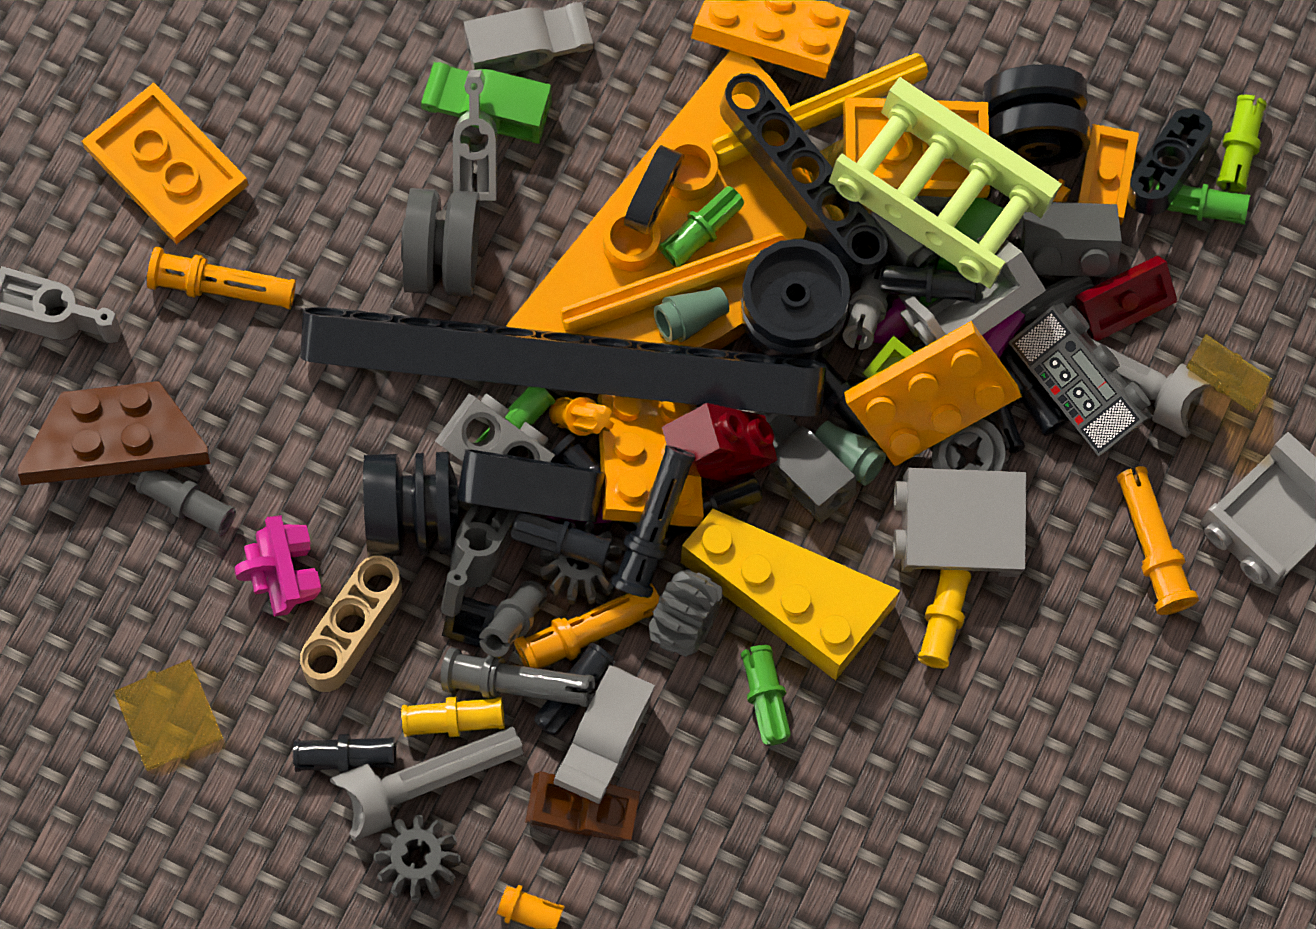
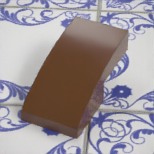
M542 771L534 774L525 823L604 839L627 842L632 840L640 795L639 791L609 784L602 801L598 804L553 784L556 776L554 774Z

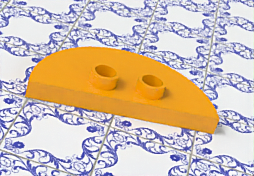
M731 50L508 322L506 327L567 333L560 316V311L563 307L676 268L661 253L659 245L688 220L687 214L690 211L698 213L727 186H731L741 195L745 202L744 206L715 232L717 240L712 243L708 241L683 265L776 232L782 233L786 240H805L808 226L751 154L729 164L720 165L711 147L714 139L732 132L720 114V103L728 82L734 76L742 73L758 76L785 109L790 107L786 97L772 78L752 58ZM736 94L732 96L734 103L740 108L750 109L755 107V103L748 95ZM784 140L775 143L772 146H781L785 144ZM660 145L682 153L684 158L674 185L652 229L646 235L625 226L624 219L630 202L656 150ZM795 168L792 170V174L798 182L804 184L812 183L811 172L807 169ZM746 273L694 291L700 292L720 287L728 299L730 310L728 314L717 318L684 342H679L678 340L667 342L662 337L654 318V307L657 305L575 334L720 350L745 333L741 315L742 285Z

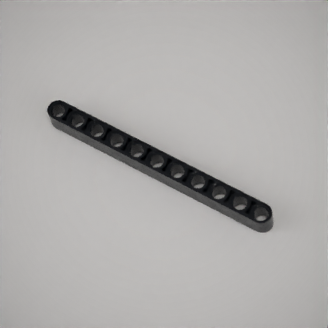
M330 307L303 309L300 358L308 362L693 405L710 403L738 410L809 417L822 414L826 364L816 360Z

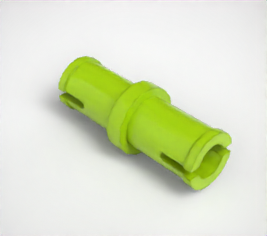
M1245 94L1237 97L1231 130L1225 133L1222 146L1226 150L1216 185L1224 190L1227 183H1230L1229 192L1242 193L1246 191L1253 155L1258 154L1261 141L1258 139V134L1267 103L1259 97L1256 105H1253L1254 95Z

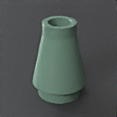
M715 287L706 291L664 297L662 304L654 307V318L659 332L667 342L674 340L684 342L717 318L728 314L730 309L724 291L720 287Z
M830 421L824 422L815 433V436L855 475L856 482L858 481L866 486L881 471L886 460V453L879 449L880 446L876 441L840 428Z

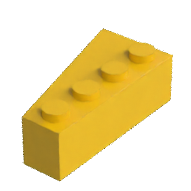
M715 509L709 512L682 545L681 563L694 573L697 574L699 572L711 578L712 582L722 586V594L835 681L893 610L900 590Z

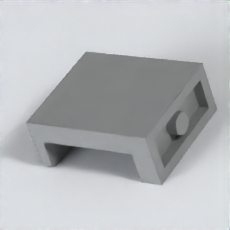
M983 234L981 237L977 239L978 243L981 241L985 234ZM1008 240L1004 241L995 254L1005 261L1004 266L991 289L982 283H977L975 303L937 299L927 307H924L912 295H898L907 308L900 313L901 317L916 337L919 335L926 346L970 321L973 322L981 335H983L1046 291L1022 251Z
M1289 432L1273 446L1270 453L1218 504L1214 503L1207 510L1200 522L1205 528L1204 532L1207 538L1221 550L1228 549L1241 562L1240 567L1248 578L1257 584L1264 583L1270 590L1316 547V457Z
M908 468L903 475V481L895 482L894 510L902 511V530L895 529L893 558L901 559V572H912L914 569L998 572V576L1018 577L1025 570L1026 472Z

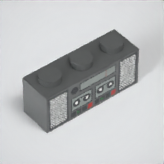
M1063 303L1053 305L1008 343L1095 453L1101 456L1109 452L1153 417L1146 408L1150 405V401L1134 382L1127 384L1116 369L1120 367V364L1114 354L1104 344L1097 346L1086 333L1090 326L1075 307L1070 306L1067 309Z

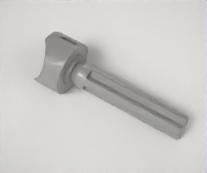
M1093 340L1094 343H1095L1097 346H1099V345L1101 344V343H1099V342ZM1107 347L1117 358L1120 367L1116 370L1126 383L1134 382L1142 389L1149 400L1155 401L1154 408L1156 409L1152 421L1187 438L1190 435L1187 420L1190 405L1200 392L1208 387L1215 386L1216 380L1187 367L1183 363L1167 378L1164 374Z
M511 727L386 776L382 780L377 775H374L371 767L366 764L332 777L330 782L345 789L351 799L354 815L349 834L354 841H357L392 826L390 805H397L523 755L521 748L523 746L520 738L517 737L514 727Z

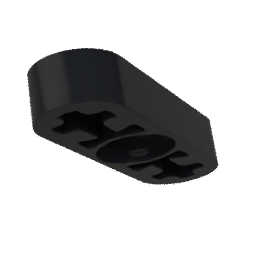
M1194 108L1181 109L1173 114L1130 179L1128 202L1135 211L1145 215H1157L1169 208L1209 147L1213 122L1208 114ZM1190 130H1193L1187 138V143L1181 140L1182 134H1187ZM1164 156H1173L1180 159L1183 163L1179 166L1170 167L1162 164L1158 159ZM1154 180L1159 182V190L1154 189L1151 193H1148L1154 185Z

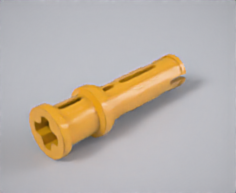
M155 247L152 251L148 267L147 288L156 290L158 286L182 290L186 291L188 297L193 298L201 296L202 292L291 309L295 295L296 280L208 264L206 258H203V255L195 254L193 258L166 254L163 248ZM166 269L180 271L184 275L168 273ZM206 276L216 278L217 281L206 280ZM228 281L265 287L266 291L230 285Z
M1144 466L1136 467V475H1133L1131 468L1118 474L1117 481L1121 486L1145 555L1141 568L1144 576L1150 577L1158 600L1155 604L1156 612L1159 615H1168L1183 611L1199 601L1197 592L1190 590L1182 567L1186 563L1184 555L1178 549H1173L1147 475V468Z
M652 583L650 584L653 588V593L649 598L628 593L568 621L566 618L560 619L558 617L552 620L550 627L527 638L523 636L516 638L514 644L523 666L542 669L564 658L571 661L576 659L577 655L581 653L580 649L589 645V643L605 638L646 617L652 616L659 602V595Z

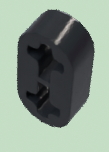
M663 145L658 147L630 202L624 219L625 226L646 235L650 232L678 176L684 158L682 153Z

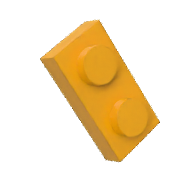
M1093 124L1090 130L1091 143L1088 151H1086L1077 203L1117 204L1119 223L1121 225L1126 210L1139 133Z

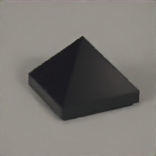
M464 596L460 613L454 617L446 615L442 636L482 648L479 642L483 638H479V636L494 620V611L497 606Z

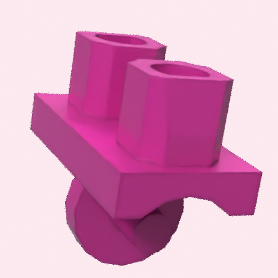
M281 515L270 516L265 519L266 527L255 534L257 543L244 546L247 560L237 564L234 570L236 579L239 581H252L255 594L269 593L275 617L288 615L296 604L315 599L321 592V584L315 568L294 571L291 557L306 556L310 551L311 541L307 526L283 525Z

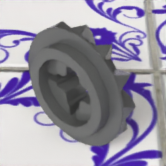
M982 418L933 446V468L1001 471L1004 463L1009 460L1005 449L1006 439L994 424ZM958 445L971 449L979 445L977 455L984 464L976 466L969 463L964 468L963 465L966 462V458L962 455V451L957 448Z

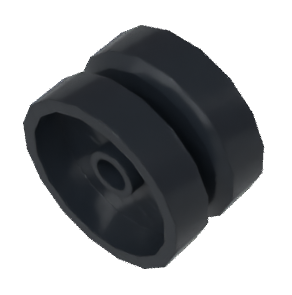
M1052 64L1026 65L1010 68L995 74L984 83L982 94L983 102H988L989 136L1036 167H1046L1076 159L1088 151L1091 143L1090 123L1084 113L1088 104L1087 83L1080 72L1069 67Z
M804 239L778 241L759 252L748 265L742 285L741 299L743 328L754 346L766 355L810 360L830 350L842 334L850 300L848 273L839 258L823 245Z

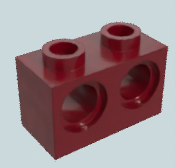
M706 403L662 427L667 445L682 448L696 456L688 475L730 483L778 460L773 445L774 433L764 415Z

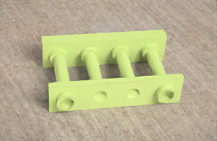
M899 77L889 90L881 111L883 115L888 117L889 121L857 163L841 153L836 160L829 182L846 199L860 202L955 265L966 279L975 283H982L991 289L1005 261L995 255L1025 212H1032L1039 218L1043 217L1051 206L1062 183ZM911 132L926 142L929 148L896 190L873 173L903 133ZM951 159L967 169L970 174L937 217L916 203L914 199L943 160ZM991 185L1009 197L1010 201L978 244L954 227L983 187Z

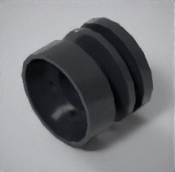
M436 452V474H426L425 453H416L412 475H403L398 454L364 455L363 500L368 557L375 555L401 556L405 534L415 533L420 555H428L429 533L438 532L440 554L453 553V543L459 527V500L457 499L458 479L450 463L449 452Z

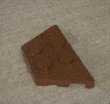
M155 381L62 392L20 463L18 476L22 486L210 464V456L205 442L161 383Z

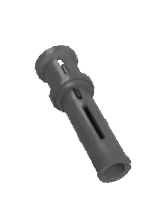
M458 648L448 649L441 667V687L443 691L449 693L455 692L456 689H465L481 692L482 696L488 699L498 697L501 693L576 704L587 708L594 696L592 693L574 690V687L595 689L593 675H580L506 664L505 659L488 655L487 658L463 655Z

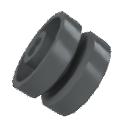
M410 188L401 239L404 292L429 294L436 284L438 265H442V283L446 294L451 296H473L479 246V192L453 191L448 198L445 220H441V198L437 190Z

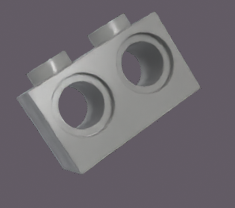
M468 394L435 440V442L461 461L464 459L465 449L507 455L508 451L515 446H525L528 451V458L550 462L554 457V454L544 447L549 438L526 422L518 429L505 419L510 410L488 394H485L481 401ZM485 417L490 427L487 437L480 442H470L466 436L467 425L474 418Z

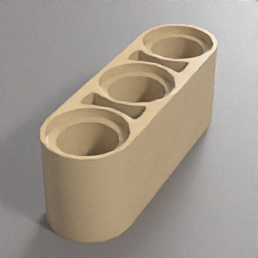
M375 555L364 559L358 565L303 646L300 653V664L307 683L313 689L320 692H331L338 689L351 674L398 604L402 595V582L397 565L390 558ZM376 575H384L392 580L391 585L381 592H374L366 587L367 582ZM349 615H357L365 620L363 626L358 631L351 633L342 631L339 628L340 622ZM329 655L337 660L335 668L328 673L319 674L311 669L313 662L320 656Z

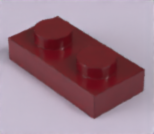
M1158 255L1075 295L1079 311L1090 326L1086 333L1095 341L1114 334L1178 302L1167 261Z

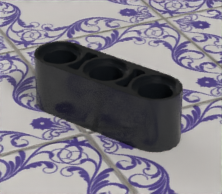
M465 449L457 499L468 503L596 522L605 472L567 464Z

